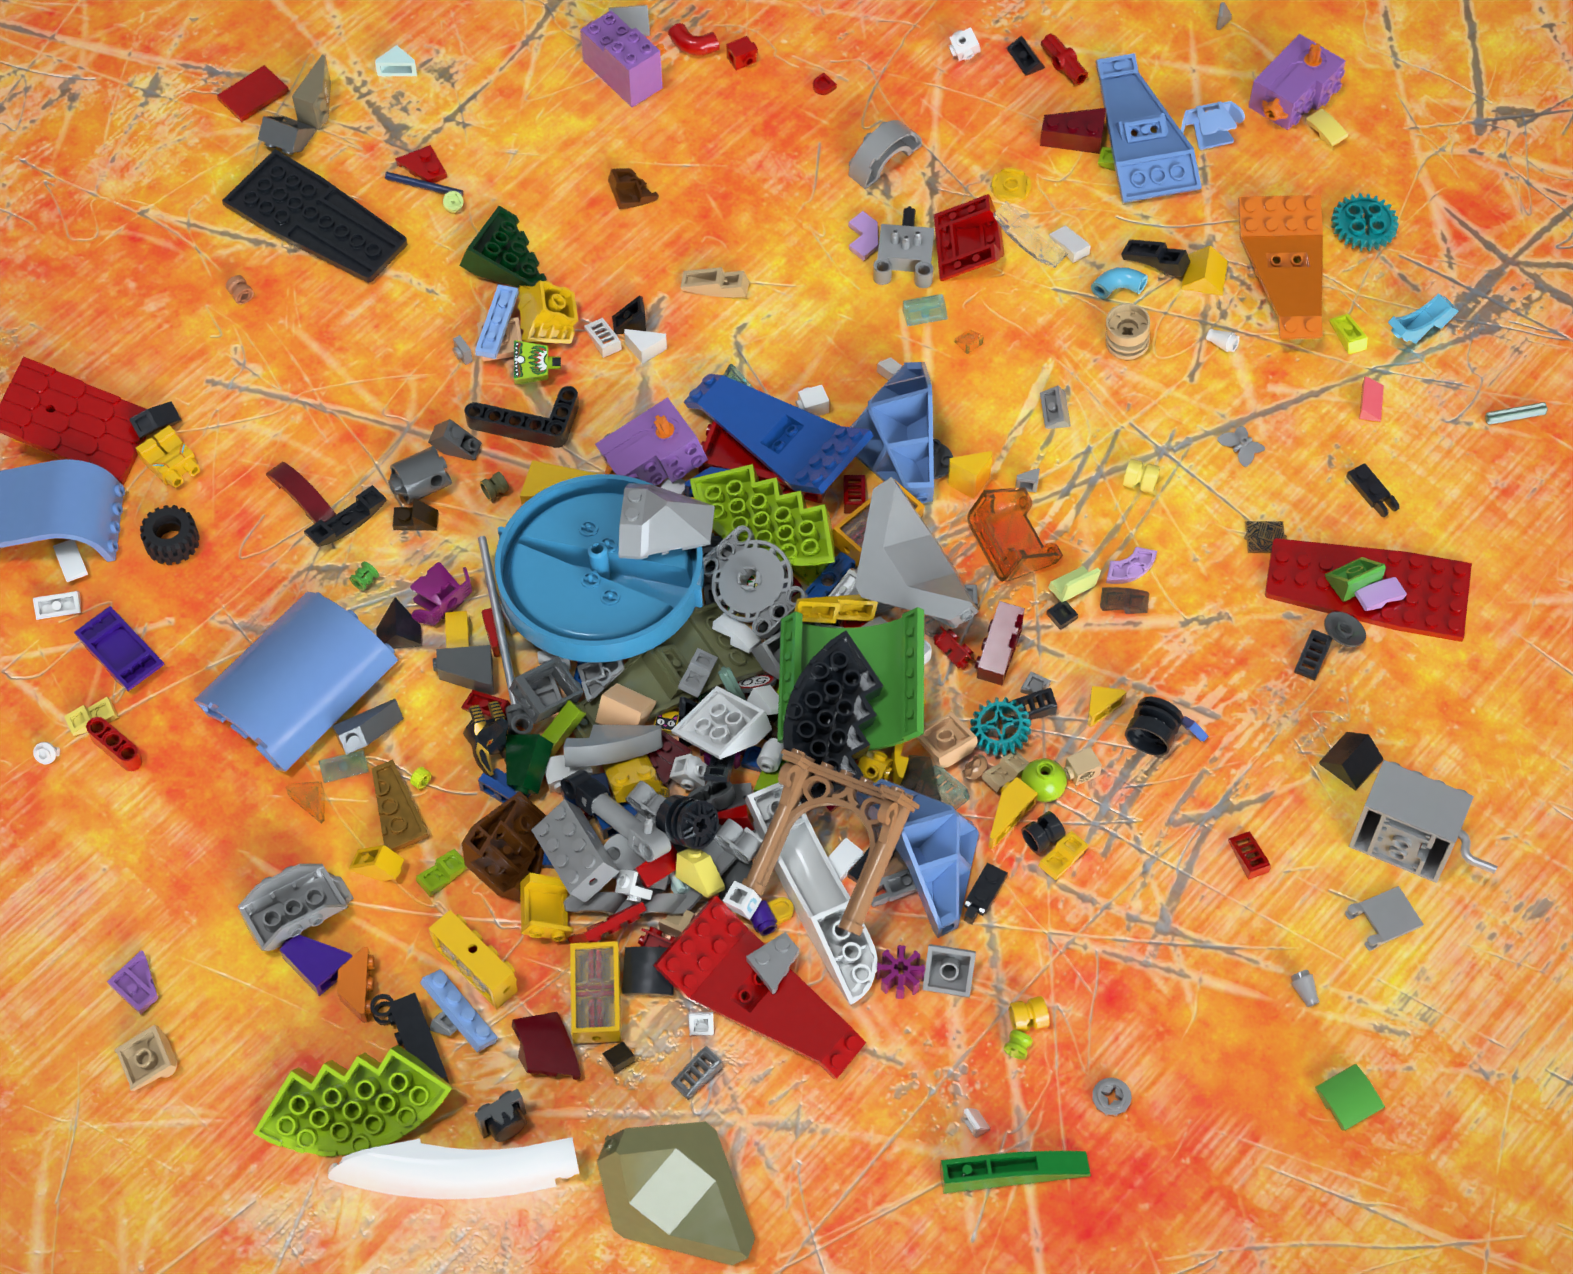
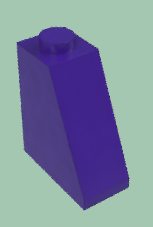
M302 935L287 939L279 949L283 959L318 996L322 995L337 982L338 969L353 957L346 951Z

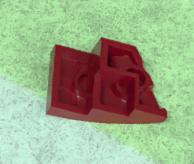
M558 1012L512 1020L511 1027L520 1041L518 1058L527 1073L545 1074L556 1077L557 1074L572 1075L575 1080L580 1079L581 1073L575 1051Z

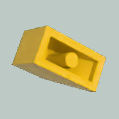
M385 845L358 849L349 870L380 881L393 880L401 873L404 858Z

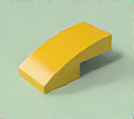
M467 611L445 612L446 648L469 647Z
M1070 831L1057 842L1055 848L1040 860L1038 866L1054 880H1057L1075 863L1089 845L1074 832Z

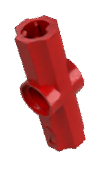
M1050 33L1046 35L1041 41V47L1051 57L1054 68L1057 71L1062 70L1073 84H1082L1088 78V72L1078 62L1075 51L1071 47L1066 48L1055 34Z

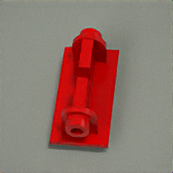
M940 626L943 632L941 634L937 633L933 637L934 644L944 654H947L951 649L953 650L947 657L957 668L965 669L969 665L967 661L970 659L975 663L976 660L971 656L974 652L965 643L961 646L956 641L959 637L950 628L946 631Z
M650 926L649 930L641 929L646 934L645 936H640L638 944L641 947L661 946L668 948L677 937L671 936L668 939L662 936L663 931Z

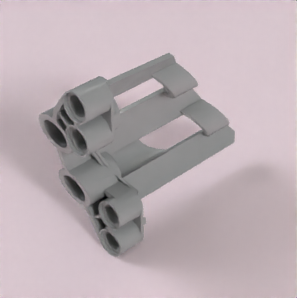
M640 781L626 797V801L638 812L635 815L637 819L642 822L646 816L650 815L653 817V825L656 827L657 811L666 798L660 794L658 795L644 781ZM728 818L723 826L718 825V831L714 840L701 850L711 856L720 876H722L736 859L749 864L758 853L761 842L752 834L746 833L735 821ZM675 845L678 853L688 849V847H683L682 845ZM609 848L607 850L612 860L619 858V851L616 848ZM669 875L667 879L666 888L671 883ZM648 888V890L653 891L651 900L641 899L647 910L642 912L640 916L653 912L668 915L684 914L686 910L690 911L703 895L693 888L685 894L663 893L661 890ZM599 890L586 903L569 894L563 904L566 912L582 913L597 911L613 915L636 904V902L628 901L627 896L619 893L600 892Z

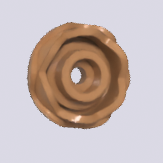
M983 754L974 755L973 760L965 765V770L962 771L965 775L964 777L968 779L979 778L988 766L985 756Z

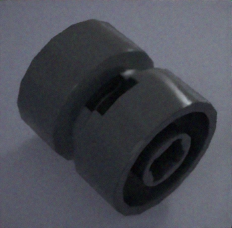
M1051 811L1038 817L1037 822L1032 821L1021 829L1025 842L1037 854L1048 848L1050 842L1055 843L1065 836L1062 823Z

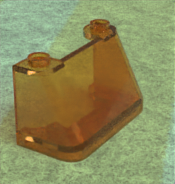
M1025 487L984 490L967 516L971 531L1000 581H1011L1056 564L1063 556L1057 544L1047 543L1043 546L1029 521L1027 514L1031 509L1032 499Z

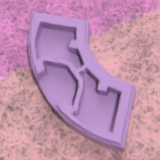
M1136 547L1133 554L1127 559L1110 561L1106 583L1123 584L1142 577L1154 564L1157 551Z

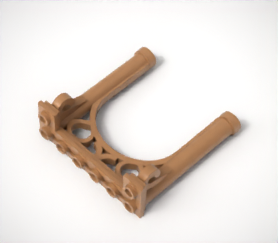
M792 748L791 752L782 749V759L787 763L781 767L778 775L779 784L784 786L780 802L748 876L743 879L742 884L753 889L758 895H763L793 824L804 813L813 808L827 805L849 809L864 823L870 845L867 860L838 927L861 936L864 929L862 926L908 816L910 812L914 813L915 809H919L920 805L913 801L914 796L905 793V790L893 785L889 787L884 784L877 787L873 785L874 782L865 777L861 776L860 780L853 778L854 774L843 769H841L840 773L834 771L835 767L825 762H821V765L815 764V759L806 756L802 751ZM818 782L825 784L826 791L824 795L814 798L811 794L812 786ZM831 782L846 788L841 793L834 794V786ZM857 792L870 796V798L859 804L856 795ZM804 793L808 801L799 805ZM879 804L877 819L870 820L868 816L870 806ZM882 826L878 838L875 827Z

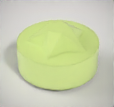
M456 191L446 193L443 198L444 208L451 213L460 211L463 206L462 195Z

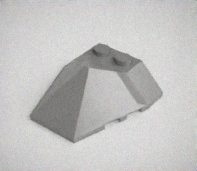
M628 483L624 489L620 517L619 558L645 559L648 558V555L656 553L664 555L669 554V551L682 548V550L711 545L715 506L651 484Z

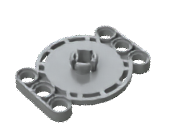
M742 525L735 528L703 558L704 574L712 578V593L719 608L737 621L753 622L752 630L760 638L765 639L772 636L781 627V619L794 612L796 603L791 601L793 593L801 592V598H807V594L802 588L792 586L793 570L785 553L772 543L754 540L753 532L746 526ZM744 531L748 532L747 540L739 542V534ZM759 545L770 547V550L768 551L764 548H760ZM730 546L732 548L731 554L728 557H723L722 550ZM776 552L781 554L784 559L783 561L776 556ZM714 561L716 563L715 569L707 572L706 565ZM753 575H756V587L747 585L748 579ZM717 584H719V590L721 594L719 596L717 594ZM721 602H725L730 609L727 611ZM779 607H784V615L776 618L775 610ZM739 613L745 617H738L735 614ZM762 622H767V631L759 633V625Z

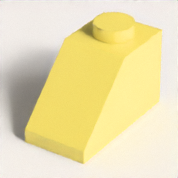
M691 848L677 853L676 878L707 898L725 890L723 880L710 855L701 849Z

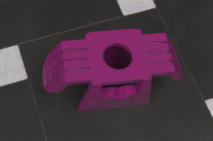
M437 562L427 570L426 576H420L410 588L418 593L413 598L414 603L426 610H414L412 618L419 623L435 626L441 619H445V612H453L464 602V599L472 593L467 568L463 567L466 581L461 585L457 583L440 562Z

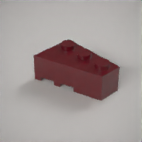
M1106 108L1044 115L1040 146L1099 154Z

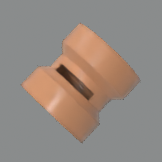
M233 276L226 283L225 287L233 295L236 303L245 304L252 299L254 291L247 285L243 276Z

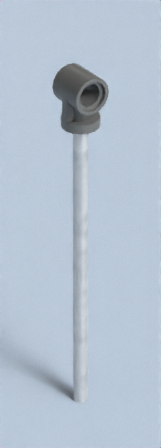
M486 536L478 537V544L511 703L505 709L508 720L507 734H530L533 722L509 689L515 677ZM516 726L523 727L525 731L518 730Z

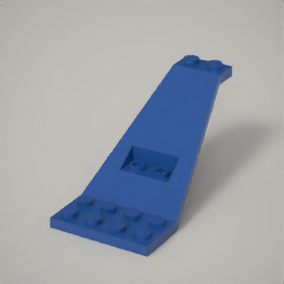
M706 375L699 386L693 389L684 401L687 408L700 409L795 491L823 494L874 436L870 429L837 425L724 375Z

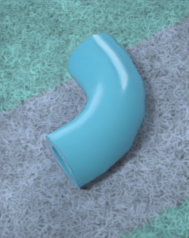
M1114 268L1101 274L1092 283L1091 290L1101 299L1108 298L1118 288H1126L1140 294L1147 284L1148 276L1131 268Z

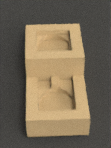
M1016 750L1015 754L1010 753L1002 757L999 764L984 771L981 777L996 793L1001 791L1008 781L1012 782L1016 777H1021L1024 768L1029 764Z

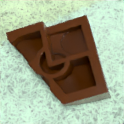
M631 168L611 169L608 182L619 209L638 207L658 200V193L649 191L646 188L647 183L643 179L638 178Z

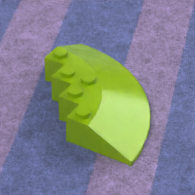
M753 464L690 479L694 498L715 506L712 529L722 539L728 536L735 528L743 525L753 532L754 540L767 541L776 545L785 553L790 564L793 566L821 565L835 562L831 518L825 504L807 508L801 491L783 495L777 477L759 481ZM744 531L739 534V542L747 540L748 532ZM759 545L760 548H764L768 551L770 550V547ZM776 552V556L783 561L784 559L781 554Z
M399 1045L390 1048L382 1063L364 1052L356 1057L349 1070L330 1060L324 1063L317 1076L313 1077L298 1067L289 1073L253 1133L274 1145L283 1146L302 1154L307 1152L317 1154V1156L349 1155L357 1151L387 1145L408 1134L432 1115L443 1103L453 1087L420 1059Z

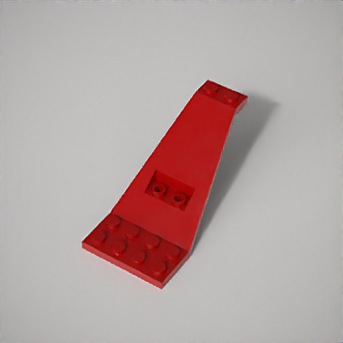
M713 896L653 966L686 999L816 1061L833 1079H837L867 1042L790 968L787 975L782 978L778 985V990L774 994L770 992L762 980L758 983L756 981L757 974L746 961V956L765 944L717 896ZM742 992L746 994L745 1000L741 998Z

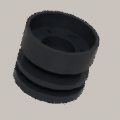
M1152 696L1143 697L1135 709L1134 717L1127 726L1125 737L1133 747L1141 752L1154 756H1164L1170 751L1175 735L1178 733L1179 727L1183 722V714L1169 701Z
M673 795L661 803L656 814L655 824L659 830L667 835L671 844L682 845L691 849H702L714 840L718 831L719 819L716 809L709 802L683 795Z

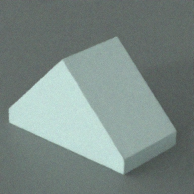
M397 45L375 60L378 76H417L415 60Z

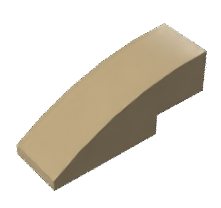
M722 267L689 270L683 272L680 288L687 292L705 296L740 298L747 296L749 279L744 271L724 272Z

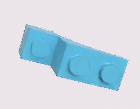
M1438 293L1420 309L1406 316H1393L1388 323L1393 327L1391 332L1396 337L1402 338L1406 342L1417 343L1433 326L1442 329L1459 310L1445 296Z

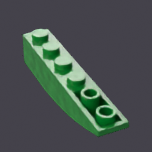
M1086 1151L1012 1152L941 1160L940 1163L943 1194L1089 1177L1091 1175Z

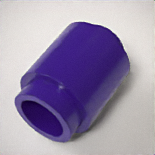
M762 900L750 921L756 932H759L761 936H766L777 929V920L767 901Z

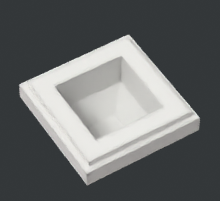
M689 1012V1035H714L713 1012Z

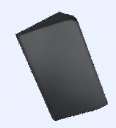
M1022 35L1007 47V50L1026 76L1045 68L1042 61Z

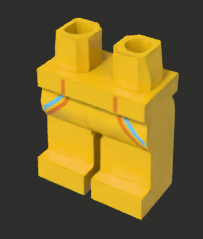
M170 425L155 434V440L151 437L136 447L140 460L162 480L165 486L170 484L177 488L183 483V474L187 472L190 476H195L200 472L194 453L180 440Z

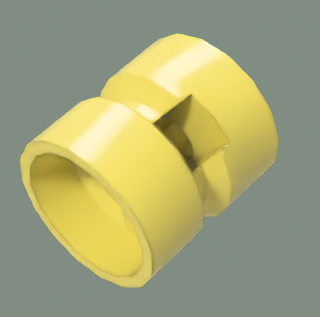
M1130 459L1123 486L1134 489L1139 486L1141 491L1152 494L1156 486L1160 467L1152 464L1144 466L1142 461Z

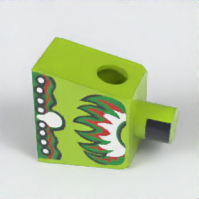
M514 340V385L547 380L548 369H561V357L548 356V346Z

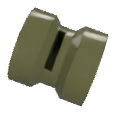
M499 471L493 474L492 478L480 481V487L490 501L496 498L497 494L509 491L508 483Z

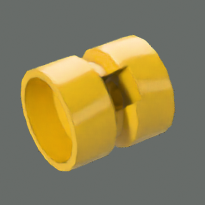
M1042 996L1029 998L1027 1003L1021 1000L1008 1004L1013 1030L1027 1032L1032 1026L1035 1029L1049 1026V1014Z

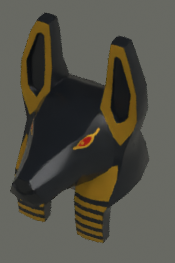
M498 701L488 703L492 717L489 720H485L479 705L469 707L472 720L463 732L465 738L472 746L473 756L477 765L490 777L494 776L489 755L499 753L506 763L508 720H505Z

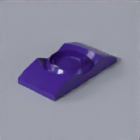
M111 606L74 632L90 654L127 691H130L164 665V662Z

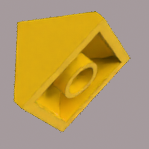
M1211 245L1188 254L1190 264L1184 273L1181 289L1222 296L1228 261Z
M992 451L949 458L948 486L975 499L990 479Z

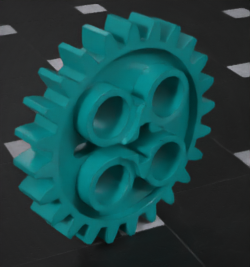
M1359 193L1358 198L1351 194L1350 200L1344 197L1343 203L1338 202L1337 207L1334 208L1331 228H1335L1334 234H1339L1338 240L1345 239L1344 245L1351 243L1352 249L1359 246L1360 251L1363 250V247H1366L1368 251H1371V247L1379 250L1380 245L1386 247L1387 242L1391 243L1393 237L1396 236L1399 217L1395 216L1396 210H1390L1392 205H1384L1385 199L1378 201L1377 195L1372 199L1369 193L1366 197Z

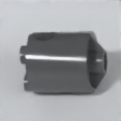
M431 446L391 464V476L388 483L395 496L401 494L403 499L410 504L414 499L419 500L451 485L452 480L444 470L447 468L443 456L439 457L436 448Z

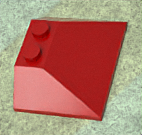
M989 194L934 214L939 278L941 282L997 262L1004 256L1001 222Z

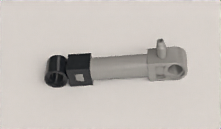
M584 769L561 780V789L567 798L572 800L576 798V804L590 816L597 814L628 839V846L645 861L652 862L670 852V840L664 832L653 825L652 816H646L645 820L641 822L609 796V789L595 778L592 779L590 774Z

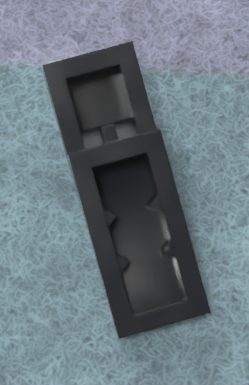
M1129 239L1121 253L1123 260L1149 265L1162 271L1164 275L1183 276L1190 264L1186 250L1169 249L1166 242Z

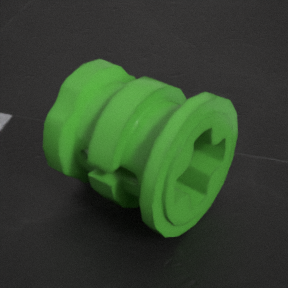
M363 561L361 563L362 568H358L355 571V575H351L349 579L356 588L365 591L366 585H370L373 582V578H378L379 573L371 564Z

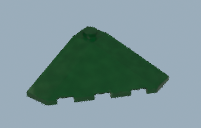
M501 206L496 208L468 246L459 265L476 276L518 288L520 286H534L539 280H547L545 274H540L537 269L539 262L535 253L529 252L527 248L529 241L525 232L519 231L517 227L519 223L517 216Z

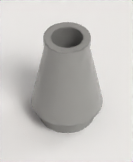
M1304 970L1291 976V985L1304 1001L1306 1007L1320 1002L1313 974H1310L1309 970Z

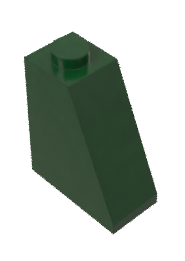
M540 734L506 735L507 785L513 788L516 793L521 791L526 797L528 794H538L554 743Z

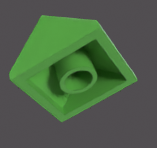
M1361 557L1325 574V577L1340 599L1345 602L1355 597L1354 593L1357 590L1381 581L1386 567L1385 564Z

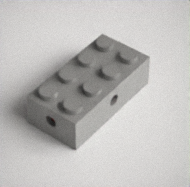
M566 799L532 829L533 834L569 894L585 903L620 872L582 810Z

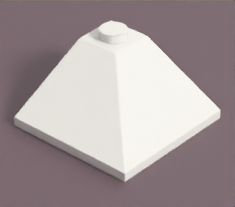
M716 686L671 731L674 735L718 759H723L758 744L772 730V727L764 710Z

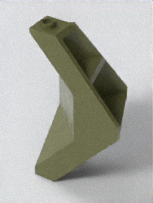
M707 1122L634 1127L625 1128L611 1136L607 1135L597 1164L612 1228L615 1232L625 1239L728 1265H734L748 1259L755 1236L719 1136L712 1126Z

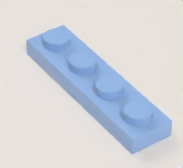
M498 284L475 349L477 356L497 358L519 294L518 288Z
M441 969L422 977L420 984L476 1052L496 1043L498 1037Z

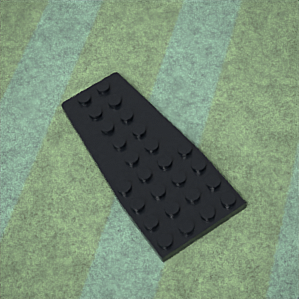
M276 149L222 200L223 206L269 234L368 283L372 282L407 246V238L326 179Z

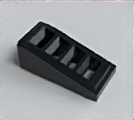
M1312 630L1294 673L1315 681L1330 648L1332 638L1329 635ZM1309 648L1315 649V650L1320 651V652H1322V653L1320 654V653H1318V652H1315V651H1313V650H1310ZM1306 656L1311 657V658H1313V659H1316V660H1318V662H1316V661H1314V660H1311V659H1309V658H1306ZM1304 663L1306 665L1314 667L1315 669H1309L1307 667L1302 666V664Z
M1051 688L1015 699L1017 706L1021 704L1024 706V711H1027L1025 705H1029L1028 719L1030 720L1054 715L1057 711V703ZM1038 702L1039 708H1036L1034 703Z

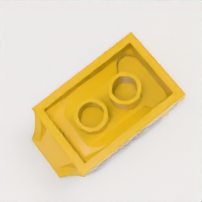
M647 754L625 761L602 765L617 803L625 802L626 797L640 781L647 783L656 793L661 792L656 770L652 767Z

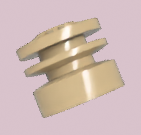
M1124 303L1113 307L1108 312L1105 341L1106 348L1112 355L1120 359L1129 360L1140 357L1147 351L1150 343V317L1147 311L1137 304Z

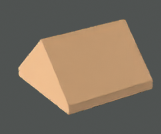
M616 683L602 694L595 722L599 725H645L657 702Z

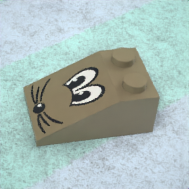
M321 55L292 95L297 120L313 126L317 130L329 118L331 79L325 55Z

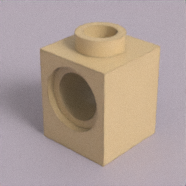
M1088 747L1066 757L1064 771L1066 777L1069 780L1072 779L1075 786L1099 776L1102 764L1092 748Z

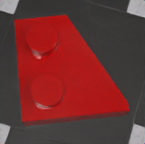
M431 145L395 158L397 166L407 168L410 174L419 177L423 181L436 183L447 178V173Z

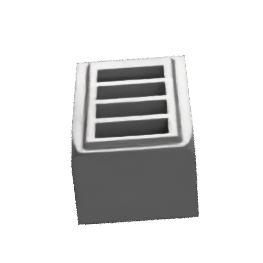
M705 1046L672 1080L671 1085L689 1100L723 1068L722 1061ZM705 1059L712 1064L711 1067L704 1062ZM698 1065L705 1071L704 1074L696 1068ZM691 1072L699 1079L697 1082L689 1075ZM683 1079L692 1086L690 1089L681 1082Z

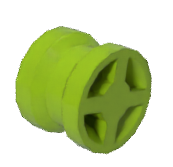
M1012 1030L1009 1035L1010 1041L1005 1044L1003 1050L1011 1057L1024 1060L1028 1054L1027 1048L1032 1045L1033 1039L1024 1032Z

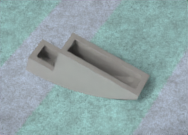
M593 725L589 738H566L563 747L565 767H585L616 763L656 751L663 746L661 725Z

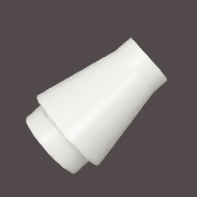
M1211 328L1207 333L1206 340L1226 352H1234L1239 344V336L1235 332Z

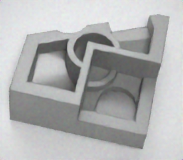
M623 659L611 662H587L577 666L587 702H591L625 669Z

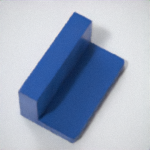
M495 768L493 771L494 776L492 777L483 773L478 782L480 790L501 803H504L516 794L515 790L507 785L505 772Z

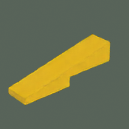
M860 594L797 599L794 612L803 614L802 622L836 623V619L871 621L874 619L878 602L864 599Z

